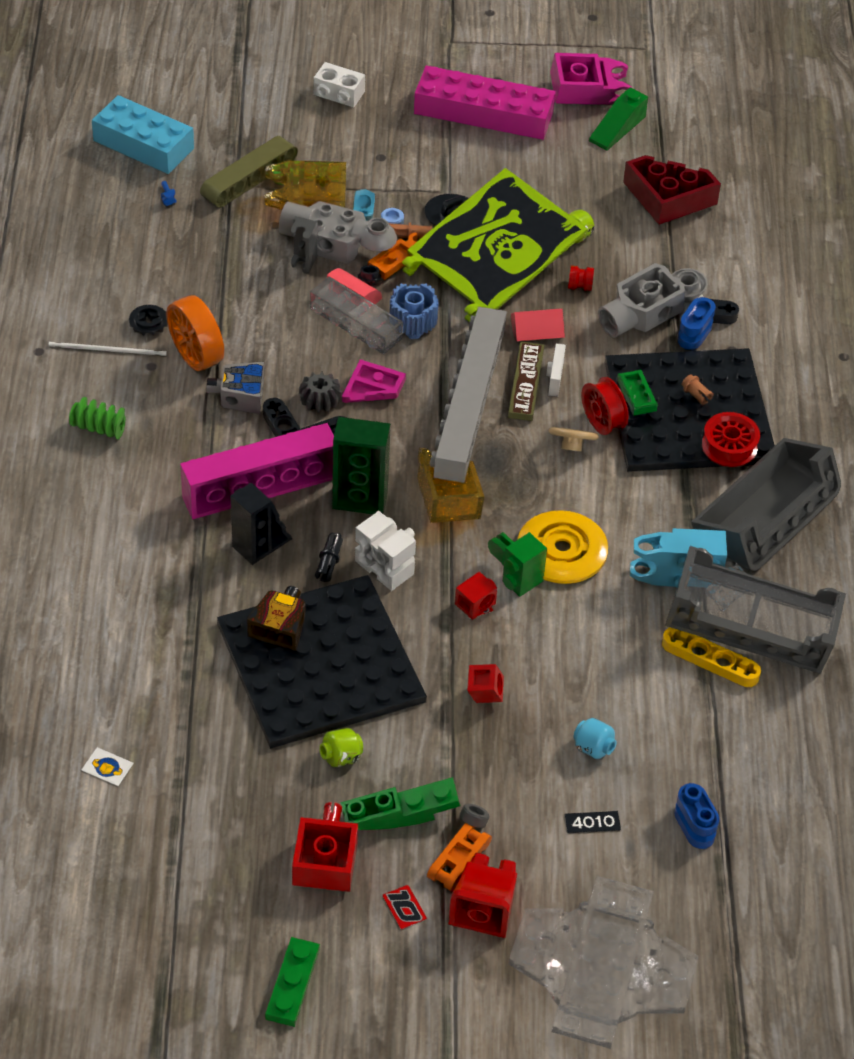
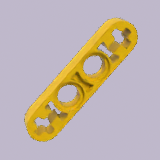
M671 627L664 631L662 647L667 652L741 686L753 687L758 683L761 668L755 661L698 635ZM695 647H700L704 649L706 653L703 655H697L693 653L692 649ZM720 658L727 659L730 665L721 666L716 660Z

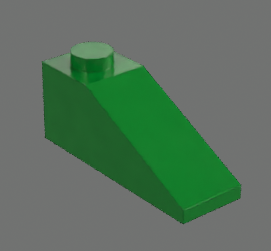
M631 87L616 99L589 137V142L608 151L646 117L648 96Z

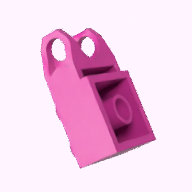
M555 53L550 74L553 91H556V104H614L620 96L615 93L616 91L632 88L627 83L618 81L626 77L628 65L614 59L598 57V54ZM615 68L623 69L620 73H612V70Z

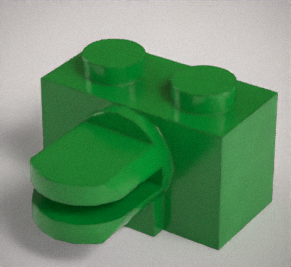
M504 532L488 541L490 553L504 566L502 581L509 590H513L521 597L543 582L547 547L530 532L515 542Z

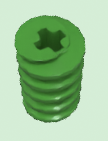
M83 397L80 403L75 402L69 414L70 426H78L80 429L87 428L90 432L96 431L100 435L106 434L107 437L115 436L118 440L125 429V409L121 407L115 413L116 407L111 405L107 411L105 402H102L97 408V401L95 399H92L88 405L87 397Z

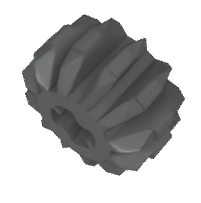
M323 371L318 375L312 372L310 377H304L299 387L302 405H306L308 411L316 409L318 413L323 409L329 412L330 407L336 408L341 398L339 380L334 379L332 374L324 375Z

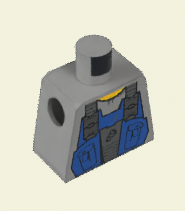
M264 362L226 364L223 366L222 378H207V393H221V406L223 408L261 414Z

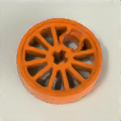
M195 295L185 296L171 303L166 311L167 324L173 342L185 362L195 371L206 370L221 362L224 358V343L218 324L207 305Z

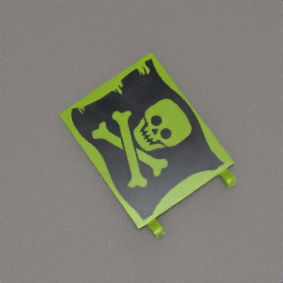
M504 168L407 250V253L411 256L406 257L402 261V264L406 266L403 272L411 276L416 272L420 264L432 271L473 303L464 309V312L467 313L464 319L470 323L471 315L476 316L478 307L498 310L587 233L588 228L511 171Z

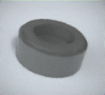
M475 804L463 805L459 817L465 823L478 828H484L490 817L485 809Z

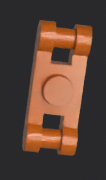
M465 823L428 870L427 878L434 882L440 881L444 884V888L453 892L461 878L466 863L468 861L471 862L475 853H481L487 849L492 836L485 832L481 834L475 830L474 826ZM468 840H471L472 842H474V844L472 845L471 843H469V842H467V841H468ZM446 866L453 869L450 874L443 870Z

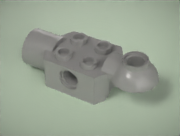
M321 201L310 207L287 202L283 207L279 220V233L294 237L291 235V228L295 216L317 221V256L346 264L355 260L358 248L361 245L368 250L379 252L392 248L397 241L395 230L385 219L377 217L366 221L363 212Z
M654 263L617 284L616 299L598 309L600 324L605 332L613 338L632 328L647 332L683 312L684 302H692L704 293L708 285L707 278L700 271L691 268L680 269L671 274L665 266Z

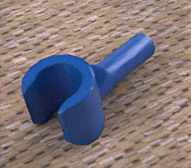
M162 181L161 185L165 191L161 193L163 204L169 206L176 203L177 201L174 197L175 190L170 189L166 181Z

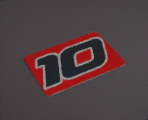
M409 885L383 894V898L400 929L427 919Z

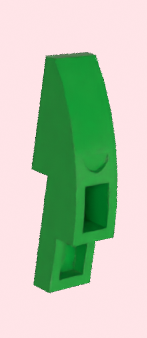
M453 777L397 792L396 787L340 802L344 821L358 824V830L392 829L435 820L434 814L461 806Z

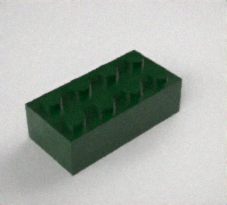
M338 417L333 438L332 509L373 515L380 511L384 514L388 495L390 423Z

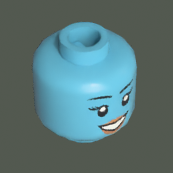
M596 718L581 721L573 735L577 749L594 759H601L606 754L610 755L617 744L614 729Z

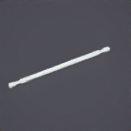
M49 342V347L59 346L62 348L147 355L157 354L161 356H166L167 351Z

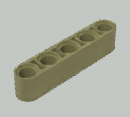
M276 136L207 179L200 188V194L215 206L221 208L272 176V168L275 164L281 162L292 163L298 155V148L283 137Z

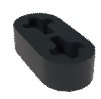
M711 299L716 306L713 323L733 324L737 321L739 306L736 303L727 300Z

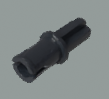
M331 532L328 535L324 550L319 553L320 562L315 572V577L319 579L320 574H322L320 578L322 582L331 581L335 564L340 560L338 554L343 542L340 533Z

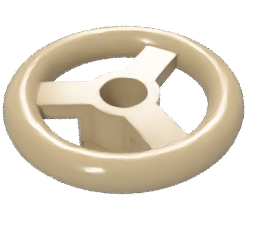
M558 427L549 428L551 435L564 437L561 449L582 451L583 439L597 440L599 438V435L594 432Z

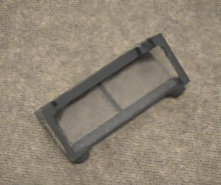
M690 546L665 626L821 674L835 645L846 593L837 591L834 588H825L819 590L814 595L713 564V556L706 549Z

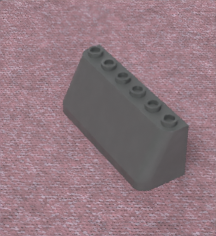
M783 438L691 521L693 529L726 531L727 557L745 569L757 571L838 495L841 488V479L833 448Z

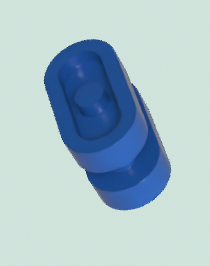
M705 297L694 299L681 317L678 344L682 348L687 350L699 348L710 333L716 308L715 303L711 299Z
M694 783L685 784L678 792L674 811L675 818L688 842L693 847L699 849L709 848L715 841L719 815L703 787Z

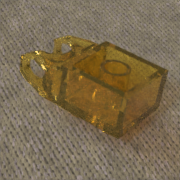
M288 160L266 167V178L276 183H281L284 187L266 193L265 205L283 210L287 202L310 207L321 201L345 208L346 162ZM272 171H278V172H281V173H279V174H273V173H271V172H272ZM276 198L279 199V201H272L270 199Z
M425 447L419 448L417 480L430 523L481 519L485 496L473 461L470 459L464 483L433 478L434 467L430 466L432 454Z

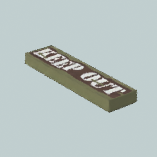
M520 342L508 418L533 421L545 345Z

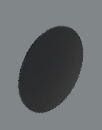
M459 194L438 195L427 202L425 215L436 226L469 198Z

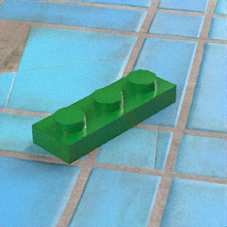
M291 937L265 1013V1020L295 1027L320 951V944Z

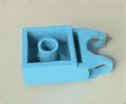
M673 528L672 533L657 532L639 536L634 539L633 544L634 554L640 556V558L630 562V576L638 581L655 586L677 587L690 546L706 549L713 556V564L725 567L727 559L726 531ZM649 543L653 546V550L644 551L638 545ZM645 566L650 568V571L646 574H640L636 572L635 567ZM688 574L684 588L720 589L721 584Z

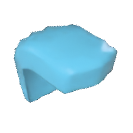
M367 189L356 190L354 193L353 210L363 212L366 221L371 220L374 212L375 193Z

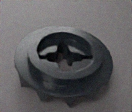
M156 305L139 306L129 316L130 327H133L134 332H141L143 336L146 333H151L154 336L156 331L163 332V328L168 326L166 311ZM146 317H148V319H150L152 323H147V321H145Z

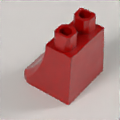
M475 853L471 862L468 861L466 863L461 878L452 893L448 925L506 938L516 889V863L504 859L501 860L498 869L488 866L490 858L487 855Z

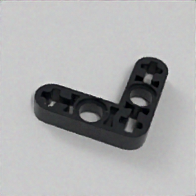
M269 398L263 403V417L275 437L328 423L334 435L338 417H345L336 416L300 429L281 399ZM281 424H288L291 426L287 430H281L278 428V426Z

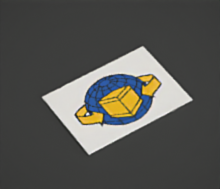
M97 747L82 768V771L119 786L134 763Z

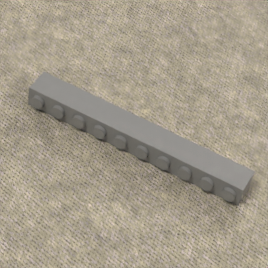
M478 307L476 316L471 315L469 330H467L465 344L462 347L461 359L458 360V374H454L452 386L454 389H450L449 404L445 406L444 419L441 420L440 435L436 437V451H432L430 466L434 467L433 478L465 482L505 332L507 311Z

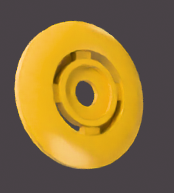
M556 510L541 513L527 521L518 535L519 539L530 532L547 547L543 579L554 583L571 584L587 580L601 570L608 556V541L602 529L588 517L571 511ZM559 541H565L570 544V549L560 551L555 547V544Z

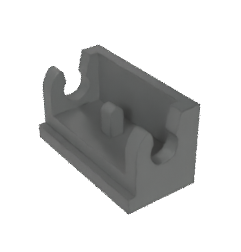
M295 216L291 228V235L294 236V255L291 259V266L294 268L298 261L305 262L303 264V272L309 273L317 258L318 222Z

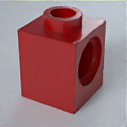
M480 571L456 587L455 605L472 620L496 604L497 586L492 579L486 578Z
M469 665L467 691L476 703L503 702L504 676L497 665Z

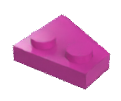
M360 359L342 395V402L396 399L405 383L406 373Z

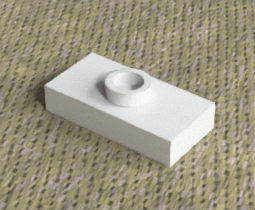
M556 343L553 362L548 361L546 376L550 377L548 396L558 397L566 347L564 344Z

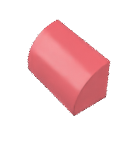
M341 268L334 269L327 274V293L363 314L382 299L380 291Z
M563 309L511 313L512 329L516 341L565 338Z

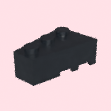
M249 483L230 495L232 547L251 565H254L292 540L291 535L286 531L285 524L280 520V515L273 502L255 485Z

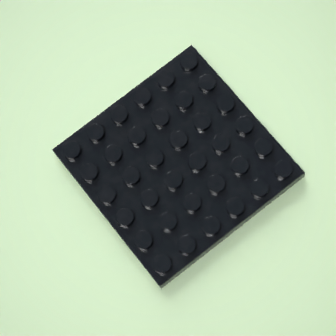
M749 348L605 355L607 377L612 379L620 388L617 381L618 374L642 370L658 404L657 411L633 415L626 401L629 415L628 424L625 428L620 427L618 430L627 472L726 467L710 460L702 449V439L705 435L704 428L707 421L714 415L723 412L743 414L752 419L760 430V440L757 444L756 456L746 465H754L775 446ZM688 375L698 376L699 382L713 393L711 400L702 394L708 401L707 404L701 405L689 392L683 391L681 384Z
M369 575L301 593L300 599L305 601V620L296 651L247 636V618L256 606L217 617L219 630L270 749L426 703L427 695Z

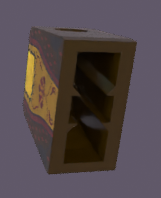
M288 586L284 593L274 590L268 591L247 618V636L296 651L305 620V601L300 599L301 591L294 586Z

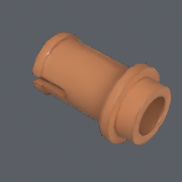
M688 375L681 384L683 391L689 392L701 405L708 403L702 394L709 400L713 397V393L699 382L698 376Z

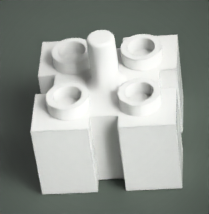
M380 511L376 512L356 527L355 541L360 545L355 548V562L369 573L373 571L377 575V580L389 590H394L414 575L416 540L414 539L415 533L413 529L397 530V525L393 519L386 517Z

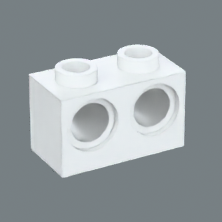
M324 62L314 76V95L355 107L365 92V74Z

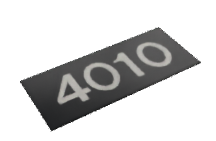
M618 811L565 814L567 833L621 830Z

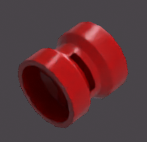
M571 265L568 289L579 287L583 288L584 291H592L594 268L580 269L578 266Z

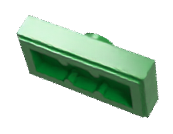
M642 370L618 374L617 381L633 415L657 411L658 404Z

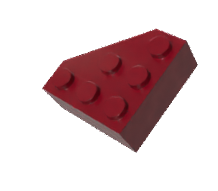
M647 155L626 161L623 183L658 225L718 204L721 183L708 169L700 167L698 171L688 169L686 164L669 160L667 163L654 161L655 157Z

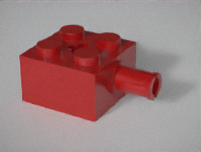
M332 802L326 803L323 808V819L300 817L292 863V885L350 892L358 844V824L340 822L342 812L340 804L334 803L332 813Z

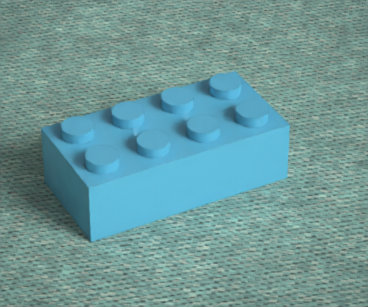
M119 95L92 119L93 141L167 174L194 149L193 127Z

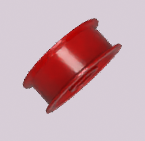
M602 377L597 384L587 383L583 386L581 392L583 408L589 422L598 433L608 435L615 427L620 429V427L625 428L629 419L627 404L620 388L612 379Z
M723 412L714 415L707 421L704 428L705 435L702 439V449L710 460L722 466L739 467L748 464L754 459L757 453V444L760 440V430L752 419L740 413Z

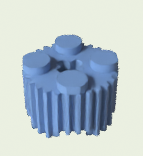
M401 283L400 286H396L390 299V325L393 328H397L396 331H401L402 334L406 333L410 339H418L424 332L432 331V328H435L438 321L439 303L437 295H435V289H431V285L427 286V283L420 284V286H417V284L407 286V284Z

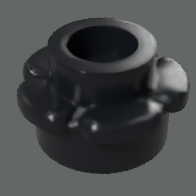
M366 265L361 267L358 278L372 286L380 281L381 274H379L378 267Z

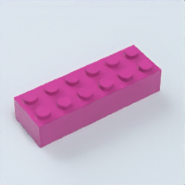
M426 65L415 91L414 114L544 140L554 112L556 91Z
M328 423L180 463L182 498L192 520L231 509L230 495L249 483L255 485L263 494L271 498L333 480L334 435Z

